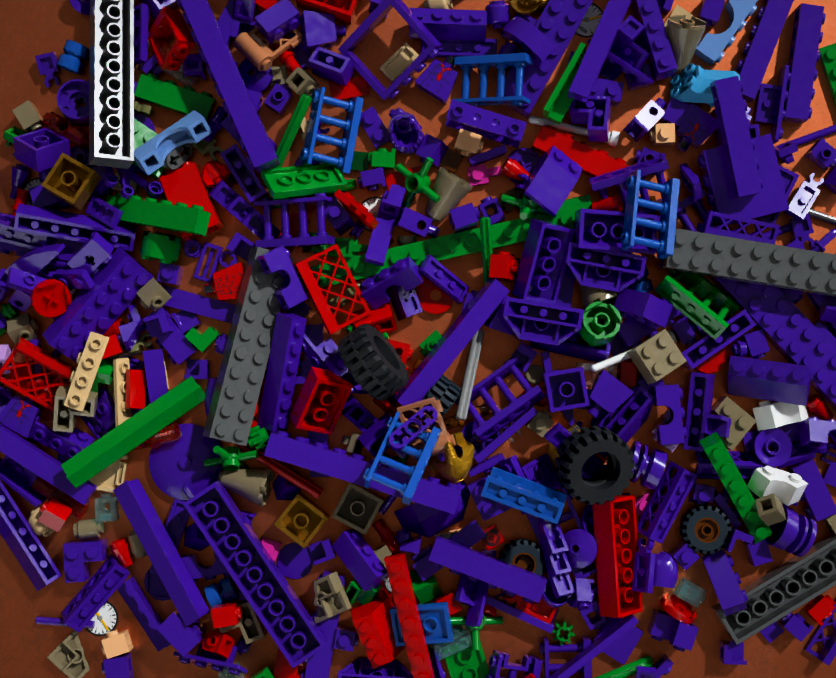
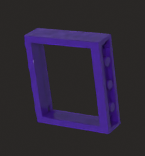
M383 0L338 50L343 56L351 58L353 67L383 100H387L399 95V89L403 85L407 86L413 80L412 76L416 72H421L426 67L425 62L429 58L433 59L442 45L402 0ZM394 7L428 47L386 89L353 53V50Z

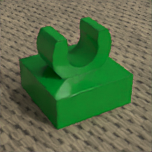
M16 126L4 131L3 138L7 140L6 146L9 147L14 143L13 137L28 132Z

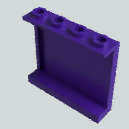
M771 133L753 138L755 142L754 156L759 162L758 175L763 181L761 193L734 199L723 146L699 152L697 161L699 167L703 169L702 181L704 186H707V201L712 206L713 211L753 219L789 209ZM712 216L713 223L716 226L721 223L719 217ZM732 220V221L729 222L727 225L733 224V223H737V222H736V220Z

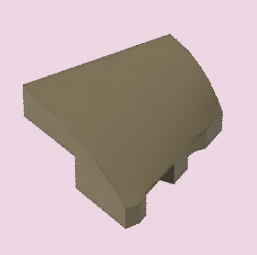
M337 572L314 581V591L316 594L314 605L317 606V617L314 618L315 624L352 608Z
M76 630L72 631L46 657L67 678H82L90 670Z

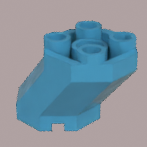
M689 63L681 73L672 77L670 84H672L670 87V98L673 97L680 102L706 103L711 108H714L710 83L738 76L740 80V75L735 71L704 70L699 65Z

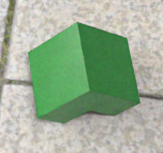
M192 327L184 337L202 353H206L221 334L214 327H209L204 333Z
M102 359L91 391L98 392L102 383L110 385L114 377L113 360Z
M415 570L409 572L414 593L421 604L443 595L434 574L423 581Z
M354 579L348 586L346 595L351 605L356 601L364 605L374 601L382 586L379 585L375 589L364 592L356 579Z

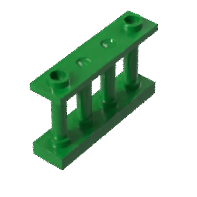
M669 270L668 272L673 277L671 278L667 274L654 291L716 340L729 325L723 319H729L741 306L703 275ZM679 280L688 287L687 290L678 283ZM696 293L703 301L698 300L693 294ZM709 305H711L719 313L716 314L715 312H713L710 308H708Z

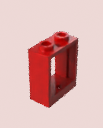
M163 7L148 32V40L160 67L178 71L195 42L180 10ZM173 32L176 41L171 48L167 40Z

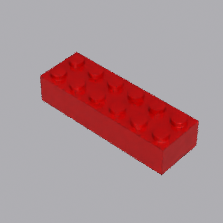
M617 495L611 502L604 501L602 505H597L596 503L592 505L594 536L597 543L596 568L600 616L621 618L643 611L642 592L632 591L635 552H639L635 495Z

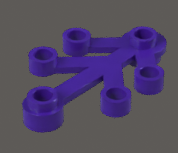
M133 163L129 169L115 168L119 172L122 183L121 196L123 198L130 199L134 194L129 178L144 188L148 197L155 199L161 196L163 192L162 184L157 181L149 183L137 175L135 172H141L145 176H150ZM104 166L106 173L104 183L106 186L113 188L118 182V178L114 175L112 167Z

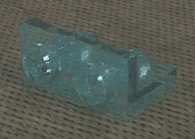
M452 625L453 642L431 644L437 660H442L472 646V639L466 625Z

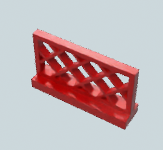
M337 244L294 264L328 334L331 335L341 328L371 314ZM334 249L338 255L336 264L325 260L327 253ZM313 259L321 261L319 272L312 271L307 262ZM324 263L335 266L331 277L321 274ZM337 267L345 269L347 273L345 281L334 278ZM320 276L330 279L327 290L319 287L318 280ZM333 280L343 283L340 294L330 291ZM346 285L354 287L355 294L353 299L343 296ZM329 293L339 296L336 307L328 305L326 300ZM341 298L352 301L349 312L338 309ZM355 302L362 304L365 310L364 313L360 315L351 313ZM337 311L348 314L346 321L338 325L335 319Z
M20 337L16 346L0 368V382L54 412L53 400H55V396L52 397L50 387L64 386V384L72 383L69 381L73 370L76 371L77 369ZM19 352L25 356L26 362L15 364L13 357ZM36 363L42 365L43 372L32 374L30 365ZM27 366L29 375L18 377L16 368ZM13 369L15 378L7 380L1 376L5 370ZM56 373L59 375L60 382L49 384L48 374ZM45 376L47 385L35 387L33 378ZM31 379L33 388L23 389L20 387L19 381ZM48 388L49 398L41 399L37 396V390Z

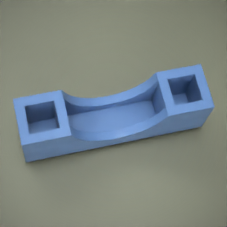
M729 0L725 5L730 19L728 29L720 34L707 33L698 44L694 55L710 66L715 61L719 63L725 54L722 52L726 46L730 47L736 39L733 36L735 32H740L747 23L744 21L747 15L751 17L757 9L755 4L758 0Z
M194 110L135 149L134 160L142 171L150 175L164 165L166 156L172 150L183 144L197 143L211 134L212 131L205 118Z

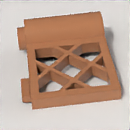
M255 27L249 33L243 32L237 36L234 46L258 71L262 72L269 70L272 66V61L290 47L295 48L299 45L303 37L297 29L291 30L288 33H293L295 36L291 39H283V35L281 39L274 41L273 44H280V46L272 52L269 49V42L266 38H258L256 36L260 31Z
M432 397L397 407L402 423L408 420L404 416V411L411 410L417 413L423 406L432 404L436 409V423L440 425L441 431L431 457L445 453L446 442H451L452 446H456L453 434L450 435L447 432L440 412H443L440 400ZM425 413L424 417L432 419V415ZM411 423V424H410V427L415 426V427L419 428V427H418L416 424H414V423ZM428 428L426 431H424V433H431L432 430ZM418 438L410 443V447L417 450H423L426 445L423 443V440Z

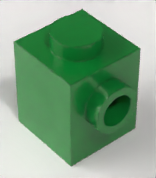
M437 330L419 345L422 348L419 352L424 357L429 354L442 338Z

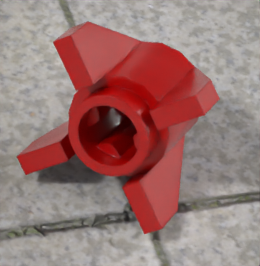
M209 161L202 169V183L205 188H209V192L212 191L220 180L224 181L227 185L237 184V181L230 173L229 168L218 161Z

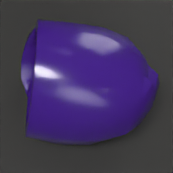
M664 551L657 553L655 556L653 586L675 588L678 580L676 560Z

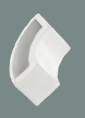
M766 400L759 402V406L753 408L758 431L801 422L809 418L806 406L782 402L771 403V401Z
M765 466L755 469L747 487L760 498L774 493L782 503L789 506L800 500L808 483L802 480V477L796 473L791 474L771 466Z

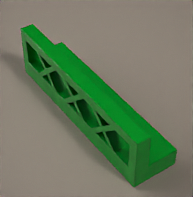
M582 42L579 44L543 109V116L559 125L574 101L573 98H568V91L587 51L585 50L586 44Z

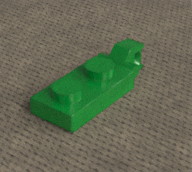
M335 237V244L338 245L344 258L357 256V253L367 252L368 246L358 244V240ZM334 249L328 252L326 257H338Z

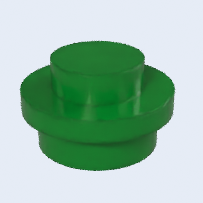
M9 302L1 304V313L6 319H12L18 315L17 309Z

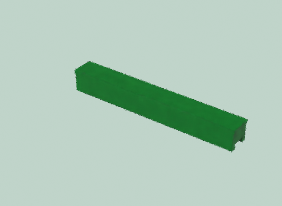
M190 376L61 464L67 479L75 488L79 487L204 401L206 394L193 377Z

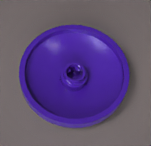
M184 423L170 427L160 434L151 448L149 455L151 476L158 488L170 497L179 500H189L182 489L185 484L197 495L218 481L220 471H224L222 465L204 466V460L220 457L213 452V448L215 446L224 448L220 440L204 437L205 427L202 425Z

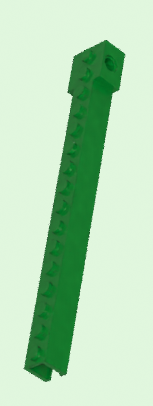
M590 194L565 200L556 218L541 213L536 214L535 218H526L525 220L519 218L491 225L492 250L525 243L531 219L574 229L575 211L581 208L592 209ZM480 228L389 248L383 266L364 262L366 254L345 258V261L355 281H360L373 277L382 269H387L398 260L408 256L418 267H421L426 255H431L438 262L478 254L482 253ZM324 263L321 274L331 277L335 266ZM321 264L310 266V269L319 272ZM337 267L334 278L345 281L347 275L345 269ZM320 276L318 280L319 287L322 289L328 288L330 279ZM333 280L331 287L343 285V283Z

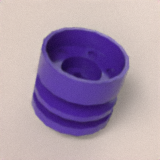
M81 79L67 81L60 87L57 94V105L65 119L72 125L79 127L89 126V82ZM83 102L84 107L80 106L78 109L77 104L81 105Z
M634 441L630 450L634 456L632 460L635 461V468L632 469L634 474L630 482L635 483L640 476V485L654 490L663 475L667 462V453L653 448L648 455V445L644 444L641 447L640 442Z
M784 508L786 520L769 526L773 535L766 538L767 544L781 550L785 549L790 554L802 557L813 546L817 534V524L811 518L801 514L798 515L796 512Z

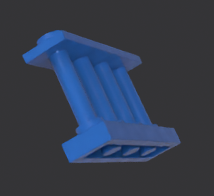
M512 53L455 57L454 65L461 68L463 76L461 99L453 100L472 106L512 105L513 107H523V104H530L531 100L522 96L523 69L526 68V65H533V57L529 54ZM508 66H514L516 68L514 96L504 97L505 71L508 69ZM490 67L498 69L496 97H486L487 77ZM472 68L480 70L479 98H469L470 71H472Z
M325 87L315 88L311 94L312 106L304 148L300 152L301 164L308 165L311 164L312 160L335 165L342 175L350 174L364 98L353 97L347 102L325 96ZM325 103L346 109V119L340 120L322 115V104ZM319 122L342 128V138L337 139L318 134ZM315 141L339 147V157L334 158L315 153Z
M637 169L629 174L626 179L627 195L623 233L620 237V242L622 243L621 250L625 251L633 247L634 244L655 248L657 250V258L665 259L674 253L680 179L672 178L662 185L641 180V170ZM639 187L661 192L662 203L638 198ZM638 206L659 211L661 213L660 222L637 217ZM636 225L658 230V241L635 236Z
M396 412L394 418L390 417L386 428H389L371 469H366L363 479L365 480L366 488H369L371 481H375L401 492L400 495H403L402 503L410 505L438 441L441 429L433 427L431 433L423 432L417 437L426 444L423 450H417L410 446L400 450L415 457V460L418 461L416 467H409L383 456L387 446H389L390 434L403 424L399 422L400 412ZM407 426L408 431L411 433H416L418 431L415 428ZM394 440V444H396V443H399L400 445L402 444V443H400V442ZM381 463L407 474L411 479L408 484L404 483L403 485L375 472Z
M493 467L490 476H487L481 496L558 524L567 494Z

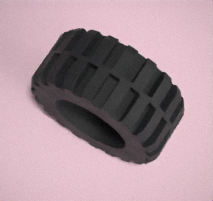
M361 324L340 340L338 350L344 365L357 384L369 396L374 397L375 400L384 401L407 385L409 376L405 364L387 338L380 331H377L374 326Z
M591 426L590 429L583 427L580 429V432H573L571 438H566L563 441L564 446L562 448L559 447L557 452L559 457L555 458V465L557 466L555 472L559 477V482L572 497L581 503L602 505L604 501H613L615 496H620L623 493L622 490L629 486V479L633 478L634 472L632 469L635 468V461L632 460L634 457L626 442L605 427ZM607 452L608 460L603 471L595 477L582 478L581 471L586 460L596 453Z

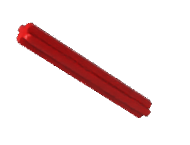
M248 441L246 446L238 445L242 452L256 450V447L251 448ZM257 450L259 457L254 458V460L313 497L318 498L323 491L321 487L280 461L264 456V451Z

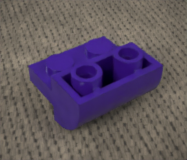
M547 453L521 467L525 478L555 490H559L562 487Z

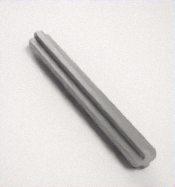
M480 329L471 340L455 415L456 419L462 421L467 418L484 337V331Z

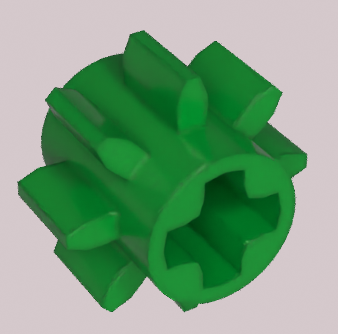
M259 425L252 427L248 437L249 446L251 448L256 447V450L266 447L265 442H268L269 436L265 427L261 429Z
M565 620L560 624L555 622L556 627L552 633L556 635L552 639L554 641L559 639L560 645H563V642L566 641L571 643L570 637L575 636L574 632H570L573 625L567 626ZM563 629L566 635L560 634V630Z

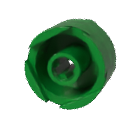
M144 230L140 248L141 258L146 260H157L159 258L161 263H176L179 259L182 237L161 232L154 234L151 231Z
M601 301L594 302L585 309L581 330L578 332L582 339L592 347L606 345L619 331L621 315L616 307L611 304L602 303Z

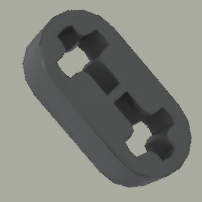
M183 144L172 150L166 156L163 168L166 170L179 168L191 157L193 153L191 144Z

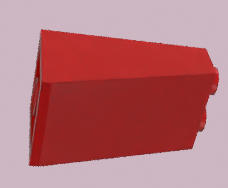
M191 161L183 163L181 168L177 170L173 169L163 172V176L159 177L166 197L168 201L172 202V205H176V202L188 204L189 208L192 205L204 207L203 211L211 213L206 235L224 228L214 201L209 195L210 192L202 183V174L195 162L191 163ZM180 232L182 238L186 241L204 237L202 235Z

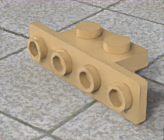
M90 332L83 353L80 352L76 361L78 363L77 370H73L69 381L72 383L64 406L78 411L84 410L108 345L109 337Z
M129 358L113 359L114 377L110 385L108 384V391L115 403L116 427L132 417L131 408H125L126 369H130Z

